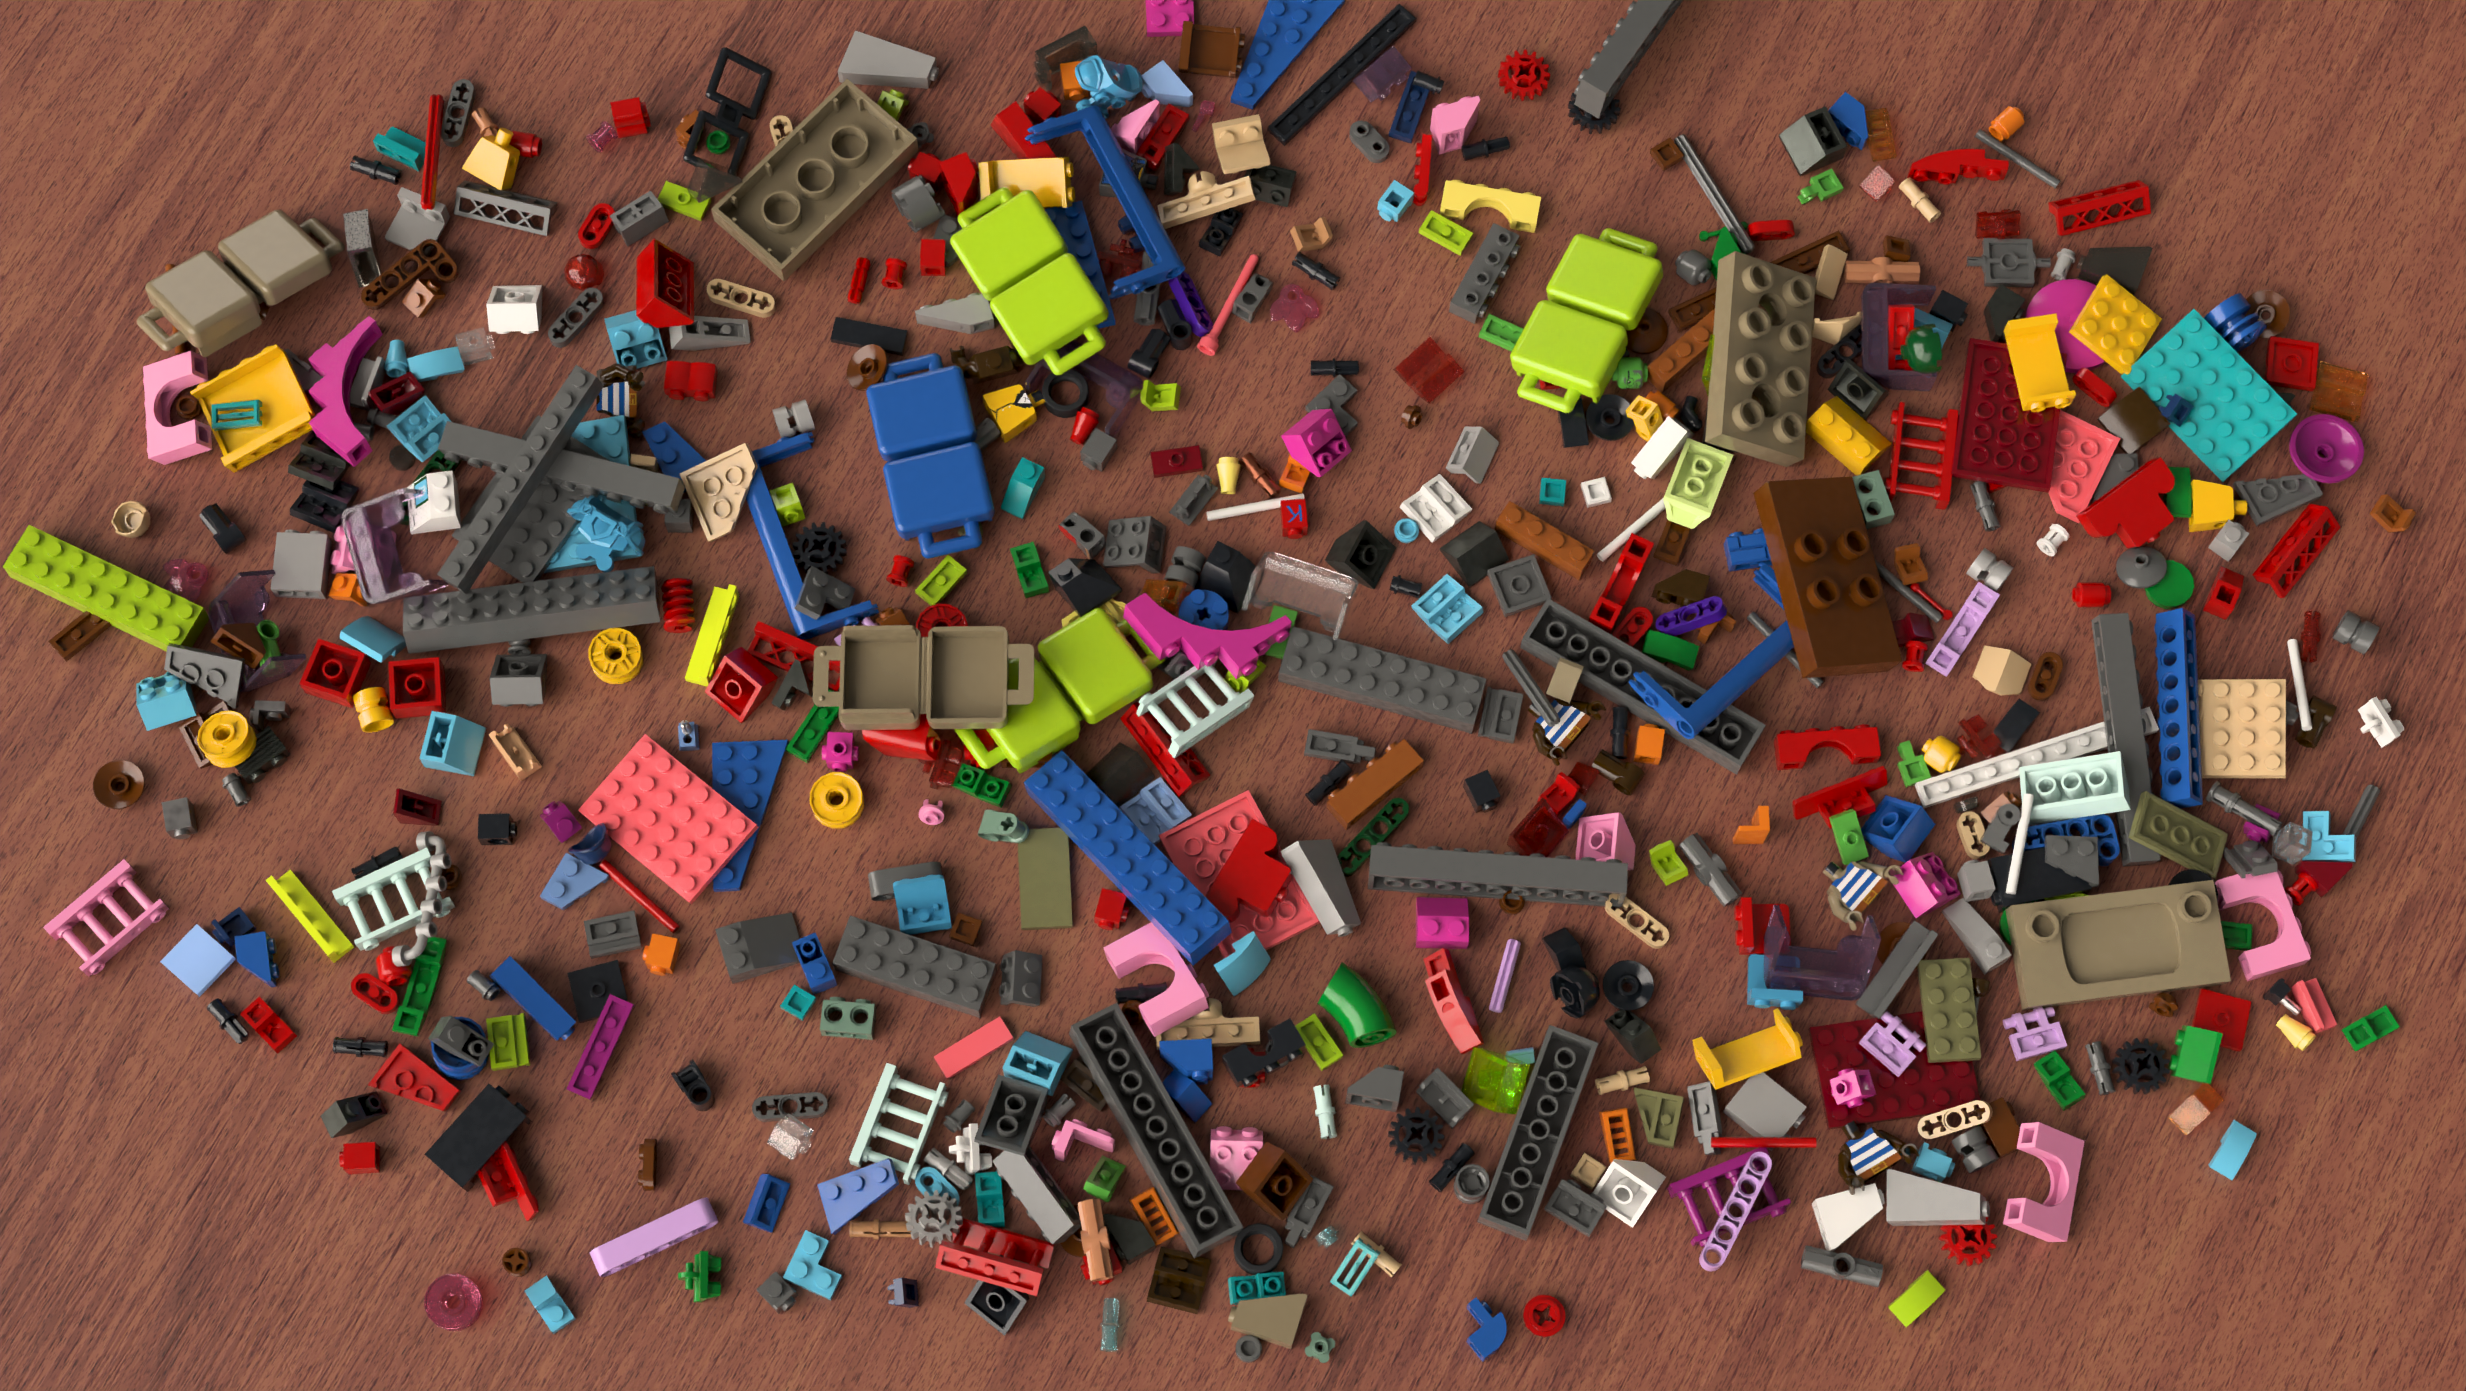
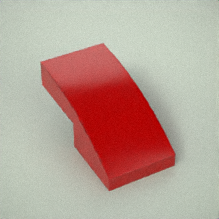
M260 996L240 1013L277 1054L297 1037Z

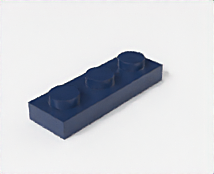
M1414 71L1410 72L1389 131V137L1407 143H1412L1430 92L1420 86L1413 85L1417 73Z

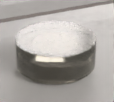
M398 445L390 451L389 460L395 469L405 471L414 465L415 456L403 445Z
M1973 797L1955 803L1953 806L1956 813L1962 814L1979 808L1980 803L1978 797Z

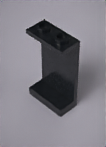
M2045 847L2024 851L2016 895L2006 893L2013 854L1990 858L1988 861L1995 885L1991 901L1993 906H1997L1999 913L2004 912L2011 905L2025 904L2078 892L2087 895L2092 890L2089 882L2077 876L2073 877L2065 873L2063 869L2055 868L2045 863Z
M488 1083L424 1154L467 1192L475 1185L471 1181L473 1177L523 1122H526L528 1125L532 1122L526 1116L529 1111L518 1101L513 1105L507 1099L510 1094L500 1085L494 1088Z

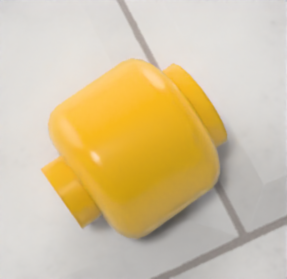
M1938 736L1934 740L1929 738L1922 748V751L1925 753L1924 761L1926 764L1939 773H1944L1947 770L1951 772L1961 758L1959 746L1944 736Z

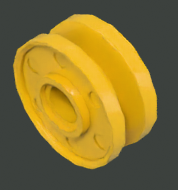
M609 628L600 632L592 639L588 648V658L595 675L603 682L612 685L624 684L635 678L642 668L643 652L637 638L625 629ZM614 653L622 654L617 660L610 659V656Z
M221 711L209 717L202 724L198 731L197 741L199 748L213 765L226 768L241 764L250 757L256 747L257 738L255 731L241 713Z
M831 772L821 776L814 783L810 791V805L815 818L822 825L832 829H843L853 825L860 818L864 809V796L859 783L852 776L842 772ZM835 796L844 798L843 802L839 805L830 803L831 799Z

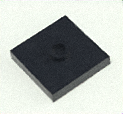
M618 959L567 973L579 1023L598 1019L610 994L628 1002Z

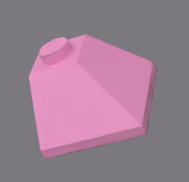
M1155 99L1122 117L1118 124L1115 123L1112 126L1111 130L1122 149L1133 154L1137 153L1160 117V102Z
M1621 813L1579 818L1575 860H1581L1584 857L1595 858L1596 861L1606 862L1609 859H1618L1622 863H1628V870H1633L1636 845Z

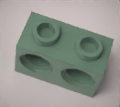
M1879 470L1852 477L1866 529L1891 523L1895 513ZM1859 487H1867L1870 492L1863 493L1860 491ZM1867 509L1876 510L1878 515L1869 514Z
M830 997V1000H823L820 1022L821 1035L873 1040L876 1019L875 1004H871V1001L866 999L846 1002L841 997ZM834 1011H839L843 1014L842 1018L838 1021L829 1020V1015ZM860 1013L868 1015L867 1021L862 1024L856 1023L854 1019Z

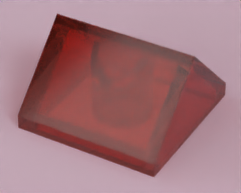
M1541 798L1509 834L1507 845L1519 853L1520 856L1543 854L1547 858L1569 833V830L1548 802Z

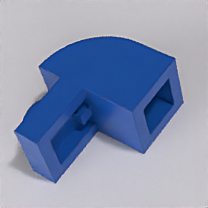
M1476 1297L1468 1303L1466 1308L1481 1328L1470 1335L1466 1342L1480 1360L1484 1362L1502 1345L1507 1332V1324L1502 1312L1492 1318L1490 1314L1493 1312L1484 1300L1480 1302Z

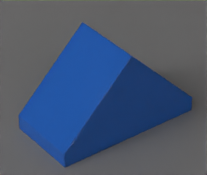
M1173 1070L1162 1082L1174 1105L1194 1123L1212 1106V1102L1196 1083L1176 1070Z

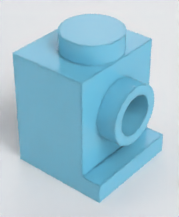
M1394 180L1378 201L1377 210H1379V215L1386 221L1393 219L1398 222L1407 208L1412 205L1414 192Z
M1924 1142L1919 1148V1156L1916 1157L1911 1171L1940 1183L1946 1176L1950 1178L1955 1163L1951 1162L1952 1158L1947 1157V1153L1936 1148L1929 1150V1144Z

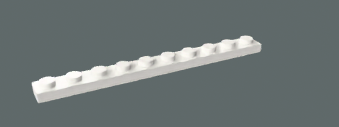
M2150 707L2141 709L2142 718L2146 722L2144 736L2156 733L2159 728ZM2101 722L1917 782L1915 788L1923 808H1927L2020 777L2019 767L2080 758L2107 749L2105 724Z

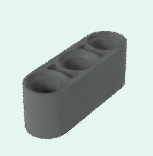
M926 862L870 872L868 874L871 900L895 899L893 883L896 881L926 877L928 875H943L941 863Z

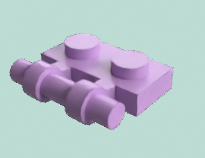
M2052 1006L2034 1008L2032 1012L2022 1015L2021 1013L2012 1014L2011 1018L2003 1020L2005 1029L2015 1027L2017 1033L2008 1037L2016 1061L2067 1047L2060 1023L2049 1024L2047 1018L2055 1016ZM2035 1021L2038 1023L2039 1027L2027 1030L2025 1025Z
M1886 1011L1880 1019L1888 1026L1884 1029L1876 1022L1860 1040L1859 1044L1899 1077L1916 1058L1909 1050L1910 1047L1913 1046L1921 1052L1926 1044L1919 1039V1034L1915 1031L1912 1033L1905 1027L1898 1016L1894 1017ZM1893 1031L1897 1032L1906 1041L1903 1044L1900 1043L1891 1033Z

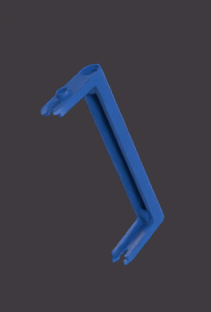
M1091 106L1058 118L1050 117L1043 123L1027 129L1032 134L1026 136L1025 140L1030 141L1032 145L1076 131H1081L1084 134L1154 265L1114 281L1115 286L1110 290V299H1116L1131 293L1139 294L1147 287L1173 279L1184 272L1185 265L1099 106Z
M812 432L800 434L792 438L783 437L777 443L751 451L758 467L746 496L747 504L797 638L807 640L844 626H856L859 624V621L866 617H872L879 613L878 609H876L878 608L877 604H872L871 600L820 616L817 620L794 609L803 583L763 478L761 468L812 449L811 443L815 442L814 438H810L813 436Z
M1760 562V569L1754 571L1756 576L1753 580L1784 610L1774 570L1766 563ZM1786 620L1688 708L1683 707L1645 671L1641 673L1635 672L1633 675L1637 681L1631 679L1629 684L1644 699V702L1656 710L1683 737L1692 739L1794 648L1788 622Z

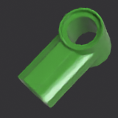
M262 620L256 628L266 654L259 663L264 674H272L281 671L285 667L276 640L279 636V628L271 620Z

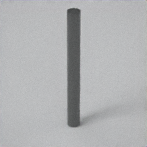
M1979 129L1975 137L2054 189L2061 182L1983 130Z
M1875 560L1881 578L1935 623L1941 620L1942 614L1907 585H1903L1901 580Z
M1754 611L1747 617L1766 638L1774 632ZM1791 650L1785 657L1800 671L1796 653ZM1820 677L1807 678L1816 688H1819L1824 683Z

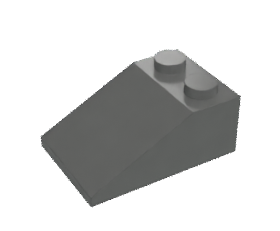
M792 912L740 921L715 929L732 984L800 963L792 945L793 941L800 939Z
M998 1075L974 1142L1025 1156L1047 1106L1048 1088Z

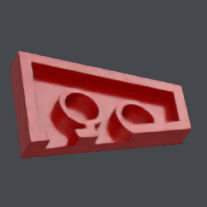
M399 1044L368 1084V1086L445 1112L461 1092L458 1087L403 1044Z

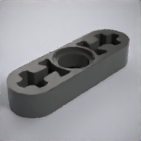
M461 79L454 83L443 120L441 137L443 142L449 147H457L464 141L476 92L474 86L466 79ZM464 88H467L468 92L464 93V102H462L459 91H463ZM457 108L465 111L464 115L460 118L452 117V112ZM452 124L456 125L455 131L457 135L450 139L448 134H452L454 128Z
M597 288L585 289L548 330V337L553 346L558 348L566 347L603 308L604 299L600 290ZM589 297H591V298H595V297H596L597 302H596V303H594V302H590V303H589V302H588V298H589ZM579 312L583 315V318L580 322L573 323L569 320L571 314ZM563 332L565 337L563 339L561 337L556 339L555 333L561 334Z
M819 1092L762 1096L757 1098L752 1105V1112L755 1118L761 1122L819 1118L828 1111V1101ZM805 1099V1105L813 1104L814 1099H819L823 1106H819V1111H814L813 1107H805L806 1113H802L803 1107L800 1100ZM793 1100L798 1104V1108L794 1113L787 1114L783 1111V1105L786 1101ZM779 1101L778 1109L780 1115H776L775 1109L768 1110L767 1115H762L761 1111H757L758 1108H762V1103H766L768 1107H776L774 1102Z

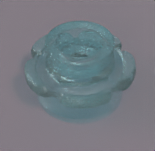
M1332 1225L1324 1229L1314 1237L1319 1243L1318 1246L1324 1245L1327 1248L1338 1240L1336 1234L1339 1230H1335Z

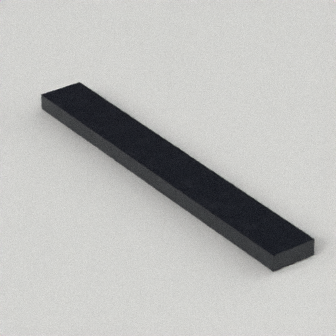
M1398 4L1267 127V131L1285 146L1416 22V18Z

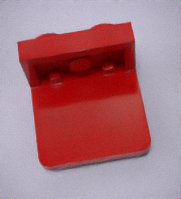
M1741 897L1738 905L1734 906V919L1738 921L1735 943L1736 946H1739V955L1789 954L1791 951L1788 905L1752 904V897Z

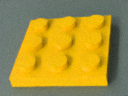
M2106 274L2100 279L2069 333L2121 375L2124 373L2128 375L2132 370L2131 366L2137 362L2162 318Z

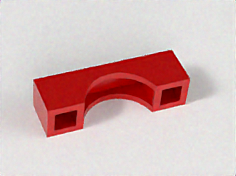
M1631 533L1611 578L1599 597L1588 622L1609 634L1612 633L1652 552L1653 542Z
M1867 724L1857 725L1854 729L1836 726L1827 731H1820L1819 728H1810L1800 733H1795L1794 730H1784L1777 734L1774 739L1777 770L1802 769L1807 756L1814 750L1824 747L1841 751L1847 756L1852 765L1877 763L1881 757L1878 729Z

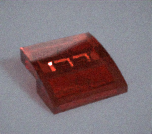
M1431 337L1427 338L1393 369L1428 404L1465 372L1449 353L1446 355Z

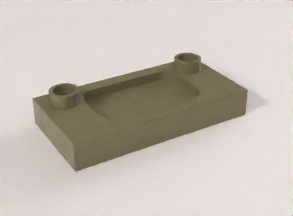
M2214 880L2011 905L2005 909L2022 1010L2217 986L2231 981Z

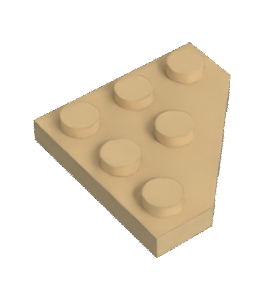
M748 443L741 444L680 473V477L685 484L686 491L708 542L715 541L734 531L758 467Z

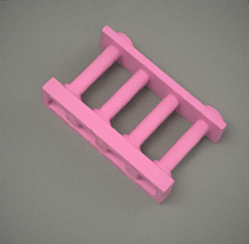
M125 859L43 927L56 941L59 938H64L85 961L79 968L88 977L103 970L108 960L152 923L159 922L169 909L161 899L153 903L132 880L136 871ZM119 887H125L146 910L137 919L133 920L112 897ZM99 904H105L126 927L114 938L92 914L93 909ZM79 921H85L105 944L94 955L72 932V927Z

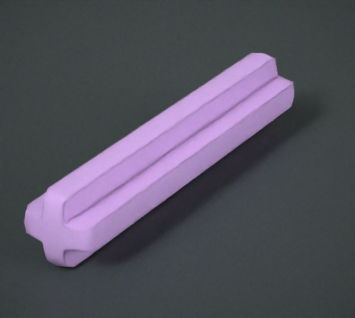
M1508 939L1489 1005V1010L1496 1013H1501L1503 1010L1521 945L1519 941L1514 939Z

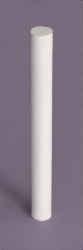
M1302 493L1207 511L1206 515L1208 521L1280 508L1281 500L1305 498Z
M1663 498L1597 553V557L1602 562L1605 561L1628 541L1631 533H1638L1665 510Z
M2291 639L2287 641L2301 726L2302 730L2308 731L2312 729L2298 641Z
M2024 794L2006 888V893L2016 895L2034 799L2032 794Z

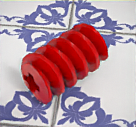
M672 578L664 581L661 590L664 593L662 595V601L664 602L662 608L665 612L663 614L665 631L685 633L692 630V627L688 625L694 623L695 618L688 617V615L693 614L695 610L687 606L692 605L694 599L687 598V596L693 594V589L686 588L693 584L692 580Z

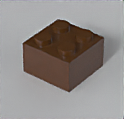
M1265 1142L1236 1184L1264 1212L1283 1221L1310 1185L1313 1178L1285 1150Z

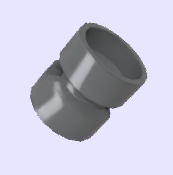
M1183 546L1176 547L1171 559L1173 565L1168 567L1164 581L1175 589L1185 592L1194 591L1199 579L1197 573L1202 571L1206 557L1194 549Z
M2347 610L2336 627L2332 639L2344 645L2350 643L2351 649L2364 655L2374 641L2380 627L2368 620L2361 622V616Z
M1981 1126L1975 1127L1951 1141L1957 1153L1964 1156L1962 1162L1969 1174L1999 1159L1993 1146L1986 1144L1988 1137Z
M1475 1164L1466 1165L1459 1170L1453 1186L1454 1194L1458 1200L1466 1204H1476L1484 1198L1490 1183L1486 1170Z

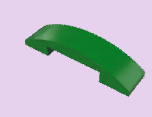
M438 937L428 938L424 951L415 958L416 962L402 1006L398 1008L392 1031L417 1037L420 1034L439 981L447 939Z

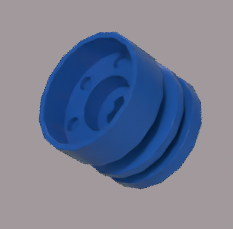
M2241 293L2229 297L2204 317L2236 352H2240L2250 346L2267 327L2263 320L2256 322L2259 319L2257 313L2245 317L2251 305Z
M454 1017L486 1038L481 1026L474 1020L465 1017ZM431 1041L435 1064L439 1071L448 1078L458 1081L471 1079L477 1076L487 1064L489 1053L482 1065L477 1066L447 1052Z

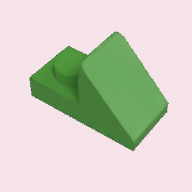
M1102 1155L1086 1180L1083 1189L1088 1194L1109 1202L1126 1166Z

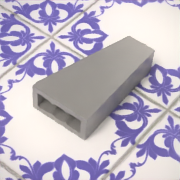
M858 31L854 32L838 69L839 82L841 83L848 79L853 84L929 89L931 81L935 82L939 73L935 57Z
M1331 839L1297 841L1281 850L1282 857L1291 869L1294 878L1326 934H1338L1339 937L1351 934L1353 928L1360 925L1361 921Z
M1892 1169L1887 1170L1886 1221L1892 1226L1986 1225V1217L1990 1215V1205L1980 1193Z

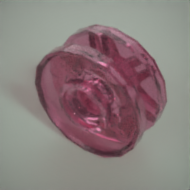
M458 1273L445 1274L436 1278L428 1287L424 1296V1308L428 1317L438 1327L447 1331H462L471 1327L479 1319L483 1309V1297L480 1289L468 1277ZM453 1296H458L460 1298L459 1305L454 1309H449L447 1306L448 1300Z

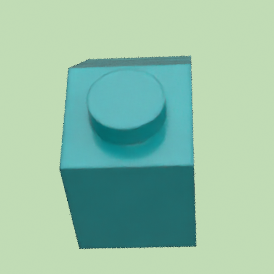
M1022 457L1010 479L1001 510L1023 519L1045 479L1044 467Z

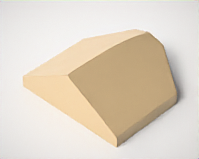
M1857 312L1856 316L1820 321V318H1815L1813 320L1812 337L1835 345L1860 324L1863 314L1862 312Z
M1984 646L1972 677L1978 680L1990 692L2001 696L2020 695L2031 663L2012 650Z

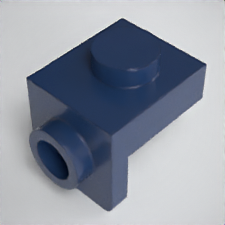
M240 907L219 922L216 919L211 921L216 928L212 931L220 943L226 941L230 947L235 945L234 936L250 934L256 929Z

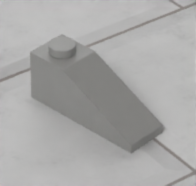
M694 316V322L691 325L669 327L671 349L696 351L745 345L751 342L748 320Z
M1964 898L1941 911L1984 975L2004 964L2009 959L2011 953L1998 934L1968 902H1965Z

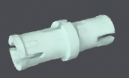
M1321 1085L1313 1087L1317 1105L1315 1116L1319 1118L1321 1139H1327L1328 1136L1329 1139L1337 1137L1334 1114L1336 1112L1335 1107H1332L1330 1085H1323V1088H1321Z

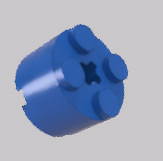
M1197 589L1186 596L1180 604L1178 618L1193 625L1209 629L1227 630L1229 611L1226 601L1220 595L1209 590ZM1203 616L1208 617V618H1204L1203 621H1202V620H1199V617H1200V618H1202Z

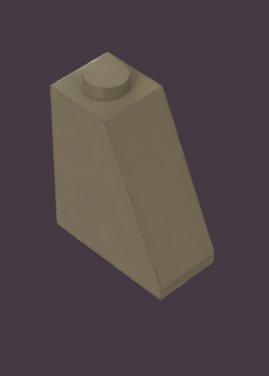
M1302 1293L1241 1300L1238 1303V1307L1232 1306L1228 1322L1232 1323L1231 1330L1245 1335H1252L1258 1339L1291 1349L1308 1295Z

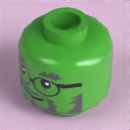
M1639 357L1621 358L1612 376V381H1617L1620 389L1641 388L1643 382H1647L1648 379L1647 363H1643Z

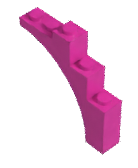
M370 316L360 322L356 328L342 338L333 348L326 343L308 359L315 372L323 376L309 390L315 403L323 409L315 415L309 424L317 437L353 467L358 465L373 451L366 438L355 428L350 412V392L355 373L370 347L383 335L376 321Z
M1146 593L1126 604L1123 618L1159 661L1167 656H1174L1181 649L1198 670L1205 665L1207 667L1211 666L1219 658L1236 679L1242 675L1248 676L1257 668L1258 657L1265 654L1274 643L1285 641L1290 635L1289 632L1292 624L1291 620L1285 615L1269 624L1252 629L1234 631L1209 629L1193 625L1173 616L1161 608Z

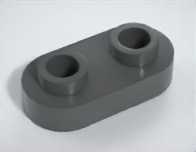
M1356 121L1351 125L1349 132L1351 142L1369 161L1373 163L1384 162L1389 155L1388 142L1366 121ZM1359 129H1363V130H1365L1366 132L1363 133V134H1360V133L1358 132V130H1359ZM1380 146L1382 149L1375 150L1373 147Z

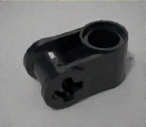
M692 1059L689 1061V1065L678 1072L673 1071L671 1075L692 1106L698 1111H707L713 1106L715 1098L704 1080L703 1074ZM698 1093H708L704 1101H695Z

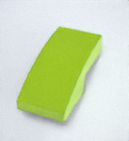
M1927 1270L1911 1283L1905 1292L1888 1305V1308L1907 1327L1934 1303L1946 1289Z

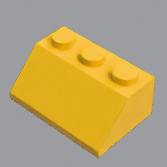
M1838 396L1825 402L1806 423V433L1856 476L1864 474L1892 445L1889 440Z

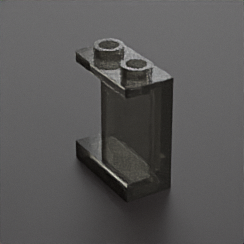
M1083 26L1035 51L1036 61L1033 63L1036 72L1034 75L1039 85L1044 84L1047 91L1052 89L1051 75L1060 71L1061 63L1080 61L1090 56L1098 55L1097 43L1087 27Z

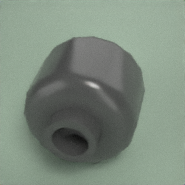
M1692 249L1682 252L1675 262L1677 275L1690 285L1695 286L1705 283L1711 277L1712 263L1710 259L1698 250Z

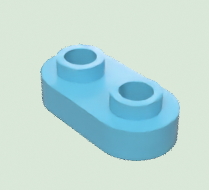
M924 1167L917 1172L915 1184L923 1195L927 1191L929 1196H933L934 1191L938 1190L939 1196L942 1197L947 1192L951 1199L955 1198L957 1200V1206L959 1205L960 1198L957 1190L935 1168ZM932 1178L934 1182L932 1185L926 1186L924 1180Z

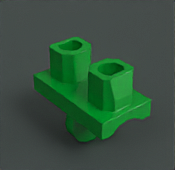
M700 1251L699 1254L694 1255V1263H686V1272L678 1273V1280L685 1281V1290H693L694 1281V1302L702 1303L706 1299L716 1298L721 1295L720 1282L708 1281V1273L720 1272L721 1257L708 1255V1251Z

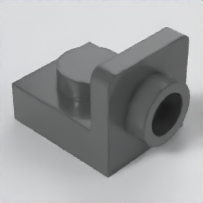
M776 1271L756 1289L778 1314L782 1310L787 1312L796 1303L795 1298L798 1296L796 1291Z

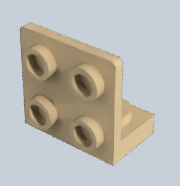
M1259 114L1212 123L1215 149L1224 174L1238 173L1239 171L1253 168L1259 169L1271 164L1263 140Z

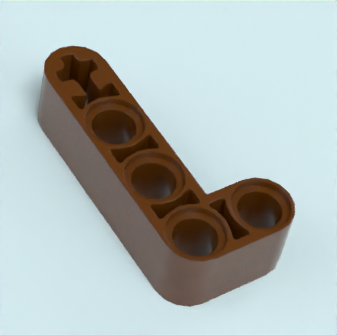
M426 239L362 290L361 299L368 309L378 310L429 269L440 281L451 283L458 277V268L437 241ZM427 247H436L437 254L434 257H426L424 251ZM410 261L418 263V269L413 273L405 271V266ZM442 266H452V274L442 276L440 274ZM389 277H397L399 283L396 287L389 288L386 286V280ZM380 284L382 285L384 291L388 293L385 296L383 292H380L381 290L378 287ZM370 293H373L374 295L379 293L377 295L378 301L375 303L372 300L369 301L370 298L368 295Z

